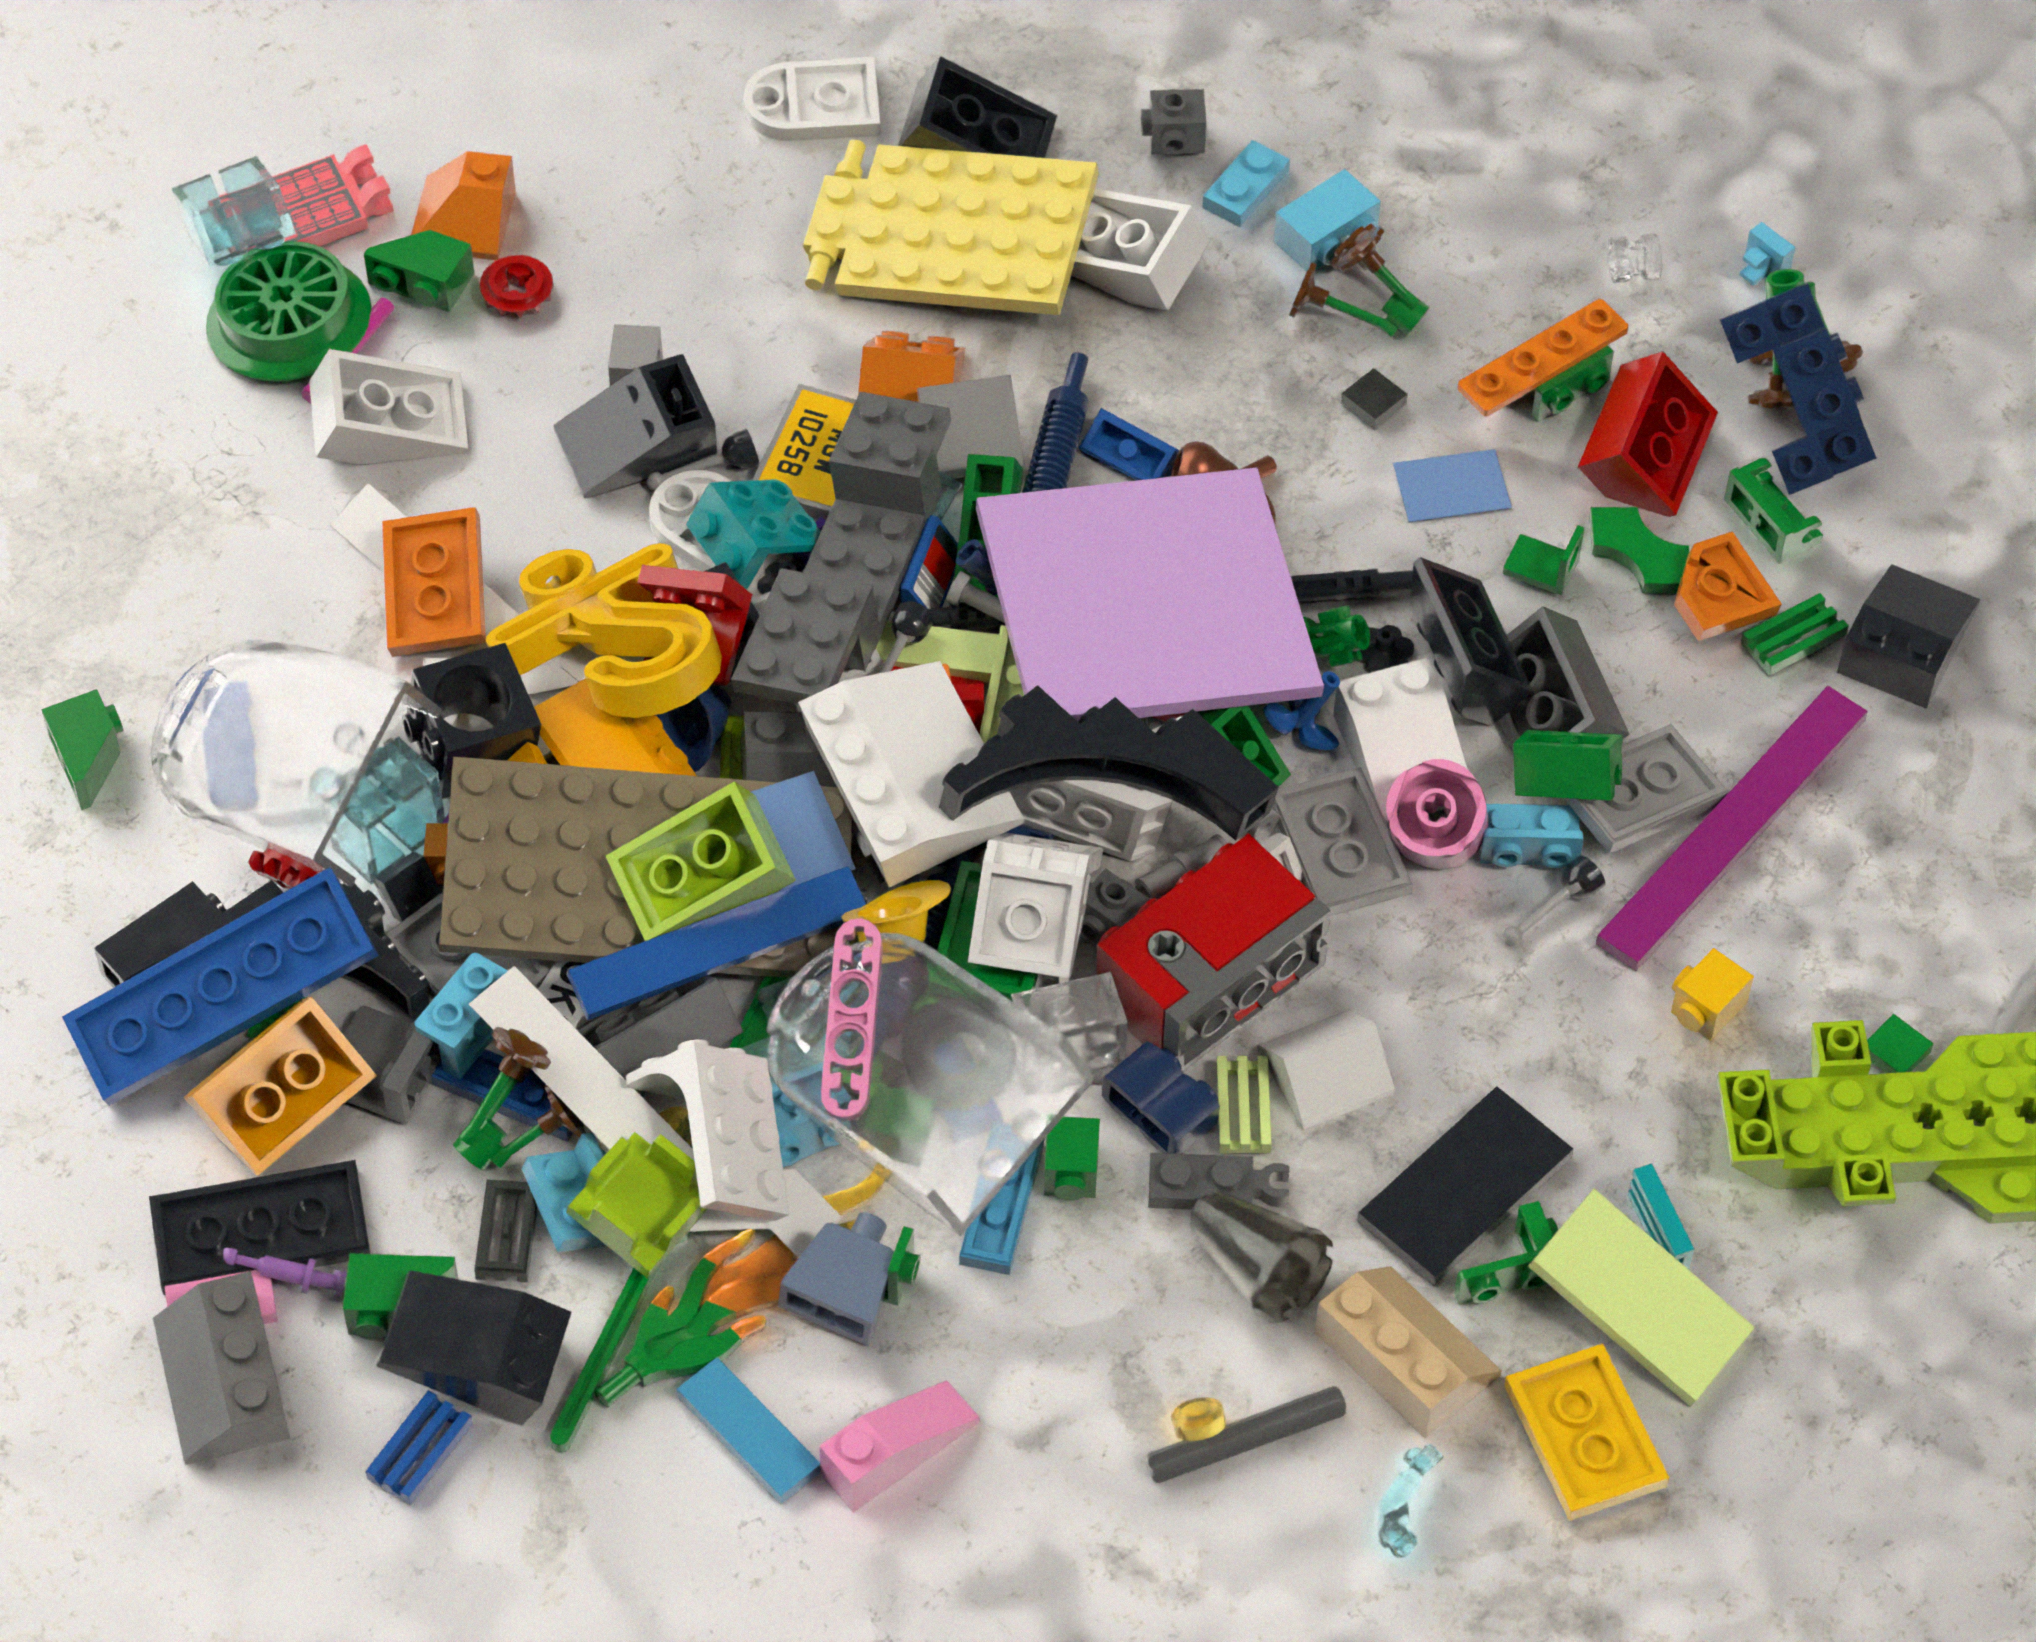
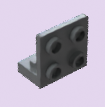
M363 1005L358 1009L343 1035L377 1076L346 1102L407 1124L430 1085L433 1072L441 1061L439 1045L418 1033L415 1029V1021L410 1023Z

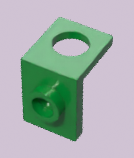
M1577 525L1565 550L1520 534L1503 566V574L1562 596L1579 562L1585 527Z
M903 1226L888 1267V1286L883 1302L899 1306L906 1284L912 1286L916 1280L921 1255L914 1254L913 1228Z

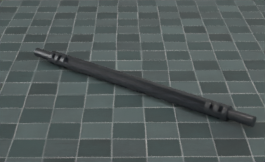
M1377 568L1347 572L1335 571L1334 573L1291 576L1298 602L1333 599L1345 600L1346 598L1358 599L1363 597H1379L1380 592L1411 590L1413 570L1379 573ZM960 602L957 607L949 603V607L928 609L933 616L932 626L934 627L950 626L951 629L960 630L1006 626L1004 622L964 602Z

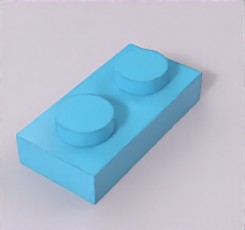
M1252 140L1203 195L1202 208L1241 227L1289 172L1290 159Z

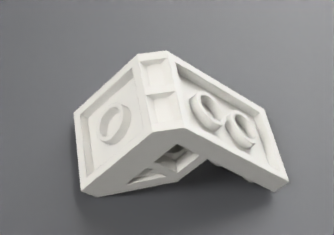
M1161 726L1153 729L1152 731L1156 733ZM1065 780L1045 782L1009 791L1024 818L1025 823L1023 824L1053 833V835L1082 845L1101 847L1103 852L1130 862L1155 853L1173 804V800L1147 790L1101 781Z
M1006 832L989 839L983 859L968 962L1070 978L1085 915L1090 876L1092 872L1101 866L1103 848Z

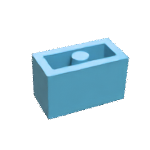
M1343 169L1276 212L1274 243L1306 272L1311 262L1317 264L1316 270L1323 265H1330L1335 257L1336 249L1344 241L1348 240L1356 229L1361 226L1365 228L1369 224H1373L1376 228L1378 227L1381 201L1346 169Z

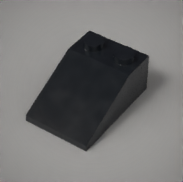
M939 56L917 82L898 146L1045 158L1058 115Z
M1891 564L1863 603L1845 638L1837 673L1927 709L1981 599Z
M410 1270L406 1275L375 1366L522 1426L543 1404L572 1312L523 1291Z

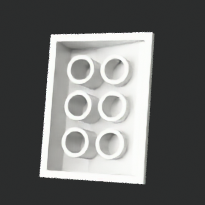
M940 661L845 680L798 702L807 729L889 888L1025 823L1010 792L994 796L980 803L955 820L949 818L939 808L944 788L942 781L946 774L958 763L963 762L967 765L978 756V752L984 745Z

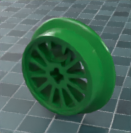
M299 241L271 243L245 253L224 271L217 283L215 298L207 314L206 336L214 355L220 362L236 373L265 381L300 379L314 375L329 349L351 353L357 347L369 327L372 309L371 300L360 278L350 269L343 266L336 256L328 250L314 244Z

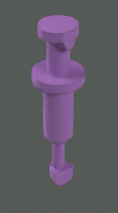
M224 1248V1260L229 1265L236 1263L256 1268L260 1276L302 1285L301 1293L304 1294L308 1293L309 1285L336 1291V1297L341 1298L347 1272L334 1270V1273L330 1274L314 1270L316 1260L310 1258L308 1265L267 1255L260 1257V1259H255L237 1254V1249Z

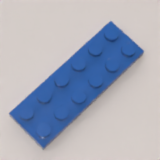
M329 867L67 1013L62 1018L103 1101L108 1106H111L379 955L336 873Z

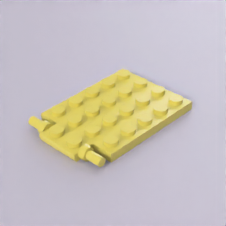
M851 140L848 143L843 161L839 162L836 166L834 176L825 175L803 243V248L809 255L808 259L811 262L805 280V285L809 289L821 290L828 268L834 266L836 259H843L835 282L837 293L840 296L1060 315L1099 172L1095 162L878 144L868 179L861 178L863 170L860 165L866 145L860 140Z

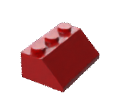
M1663 351L1621 364L1578 464V468L1606 498L1663 516H1676L1718 411Z

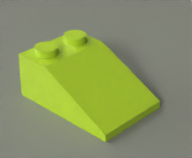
M735 781L606 855V859L645 941L771 895L796 881L756 795Z

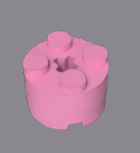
M1444 759L1424 761L1422 764L1400 774L1389 790L1386 813L1391 836L1399 851L1413 863L1431 869L1455 868L1466 863L1480 848L1484 831L1488 828L1486 799L1475 777L1462 765ZM1438 806L1444 807L1447 818L1440 817L1438 822H1431L1427 812L1435 813Z

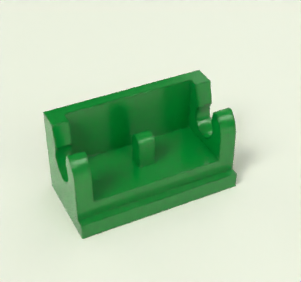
M1760 458L1741 468L1736 467L1730 470L1724 500L1774 559L1781 564L1822 543L1823 534L1817 528L1823 523L1817 516H1811L1806 519L1772 481L1773 476L1766 471L1772 464L1767 458Z
M1527 730L1513 743L1515 796L1611 801L1615 797V785H1621L1623 734Z

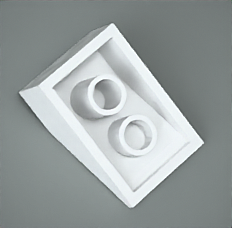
M1095 188L1071 275L1130 304L1168 311L1210 240L1191 205Z
M329 349L309 381L317 458L364 465L465 454L468 450L461 373Z
M1429 658L1340 681L1339 686L1336 688L1333 716L1356 768H1362L1388 829H1390L1387 820L1386 802L1389 790L1400 774L1431 759L1453 761L1467 769L1446 695ZM1439 806L1435 813L1427 812L1429 818L1446 814L1445 808Z

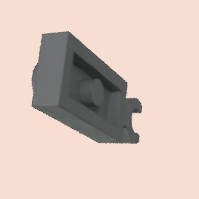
M1150 1153L1148 1208L1252 1212L1253 1199H1261L1265 1204L1272 1207H1284L1288 1205L1289 1189H1275L1270 1184L1275 1181L1288 1182L1290 1166L1282 1163H1273L1267 1165L1262 1170H1253V1157Z

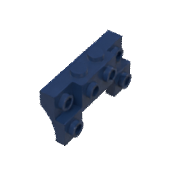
M1807 282L1719 319L1737 364L1772 350L1806 435L1771 450L1789 495L1877 459L1857 405L1865 402L1855 376L1846 379L1840 361L1848 358L1838 332L1829 335Z

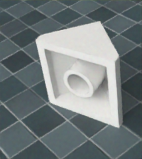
M1350 1009L1258 1045L1260 1055L1268 1056V1069L1303 1130L1395 1093L1394 1083L1376 1023Z

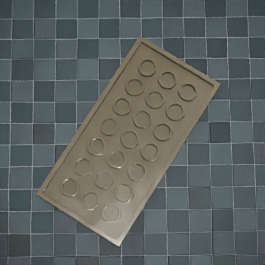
M453 757L439 952L463 954L476 952L480 955L588 963L644 942L645 940L606 859V855L734 781L750 792L775 784L776 782ZM821 786L851 856L852 815L837 787ZM841 926L716 973L794 978L835 942L837 931ZM845 964L842 965L841 972L846 970ZM832 972L822 981H831Z

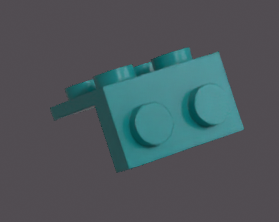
M776 479L709 482L686 523V526L713 563L717 566L726 562L740 585L745 589L749 588L768 554L812 552L821 533L816 522L806 513L794 497L790 487Z

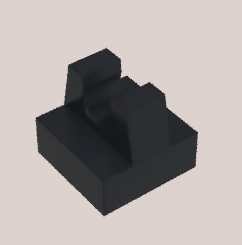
M415 851L372 880L380 897L388 905L393 917L400 922L441 893L424 856Z

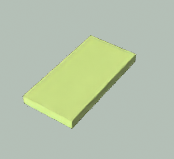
M1595 1188L1585 1197L1528 1266L1688 1406L1697 1401L1755 1328Z

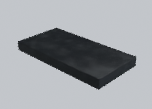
M1496 1086L1358 1212L1357 1222L1434 1286L1572 1158L1574 1148Z
M356 1160L149 1196L160 1286L163 1295H166L165 1286L257 1270L256 1268L236 1263L234 1265L227 1264L223 1256L224 1248L237 1249V1254L255 1259H260V1257L267 1255L308 1265L310 1258L316 1260L314 1268L348 1262L349 1253L371 1254Z

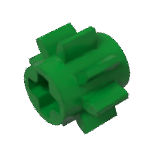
M1348 605L1318 613L1320 623L1314 624L1310 630V642L1316 656L1320 659L1329 658L1330 667L1332 668L1361 661L1362 655L1360 651L1367 649L1370 643L1369 627L1363 616L1360 614L1351 615Z

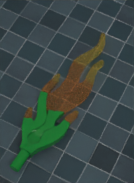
M884 1156L871 1175L859 1185L822 1197L841 1216L869 1203L885 1183L891 1167L890 1157ZM855 1220L838 1225L851 1230ZM747 1229L715 1247L701 1259L692 1272L678 1307L670 1315L669 1311L675 1298L672 1286L665 1287L653 1299L643 1315L635 1343L630 1353L624 1358V1368L595 1390L599 1401L605 1407H609L638 1383L645 1387L650 1383L660 1380L692 1375L699 1372L717 1357L724 1361L741 1344L766 1329V1317L757 1315L746 1318L719 1334L710 1335L719 1327L737 1318L777 1306L780 1284L784 1276L798 1260H793L795 1254L774 1234L765 1244L746 1258L725 1266L729 1261L744 1253L754 1244L756 1240L755 1229Z

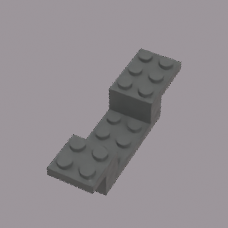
M859 392L829 459L836 498L804 571L797 572L780 569L731 678L734 692L799 704L798 702L838 684L845 668L866 672L872 654L878 645L900 593V586L927 518L934 514L942 495L936 455L951 423L950 408Z

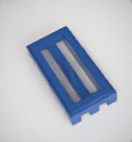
M428 1390L365 1471L367 1480L411 1505L473 1425L472 1415L464 1410L461 1413L455 1410L454 1404L447 1400L444 1403L439 1401L437 1394ZM434 1413V1416L431 1418V1420L427 1423V1425L417 1436L414 1442L410 1445V1447L407 1449L404 1455L400 1458V1460L397 1462L394 1468L386 1476V1472L397 1460V1458L407 1447V1445L410 1443L413 1437L417 1434L420 1428L424 1425V1423L427 1421L430 1415ZM446 1421L452 1424L407 1484L405 1486L399 1484L412 1465L426 1451L429 1443Z

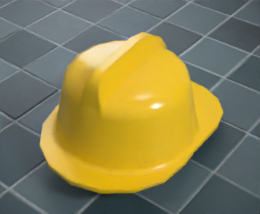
M940 880L910 883L879 896L863 907L844 913L842 920L847 922L851 919L861 918L874 924L882 937V964L895 961L910 954L914 948L924 942L928 909L948 897L951 887L947 882ZM863 931L856 932L863 949L865 947H872L873 942L866 939Z

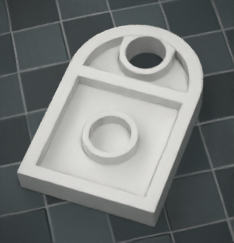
M874 57L791 61L768 65L757 71L745 86L744 111L746 119L760 134L783 141L881 135ZM766 98L776 101L774 105L766 107L756 104L757 101Z
M691 470L668 478L655 490L649 506L650 523L653 534L660 543L669 545L674 554L699 571H705L716 565L691 533L686 523L709 482H726L731 480L715 472ZM676 496H685L691 500L689 504L683 507H674L667 503ZM784 553L768 554L752 583L765 572L766 567L775 562Z

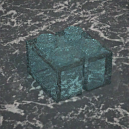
M257 156L218 170L228 200L221 203L210 174L171 188L188 237L209 267L233 264L241 259L242 254L248 253V248L256 246L257 249H271L281 245L286 237L296 234L279 184Z
M399 736L385 747H379L372 751L364 762L363 770L359 771L356 768L348 775L338 777L322 793L333 850L371 885L373 884L372 880L405 857L404 852L379 831L375 825L381 823L413 852L424 845L426 823H442L445 819L438 771Z

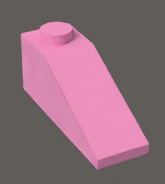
M946 1380L860 1416L819 1445L821 1475L854 1513L980 1423V1417Z

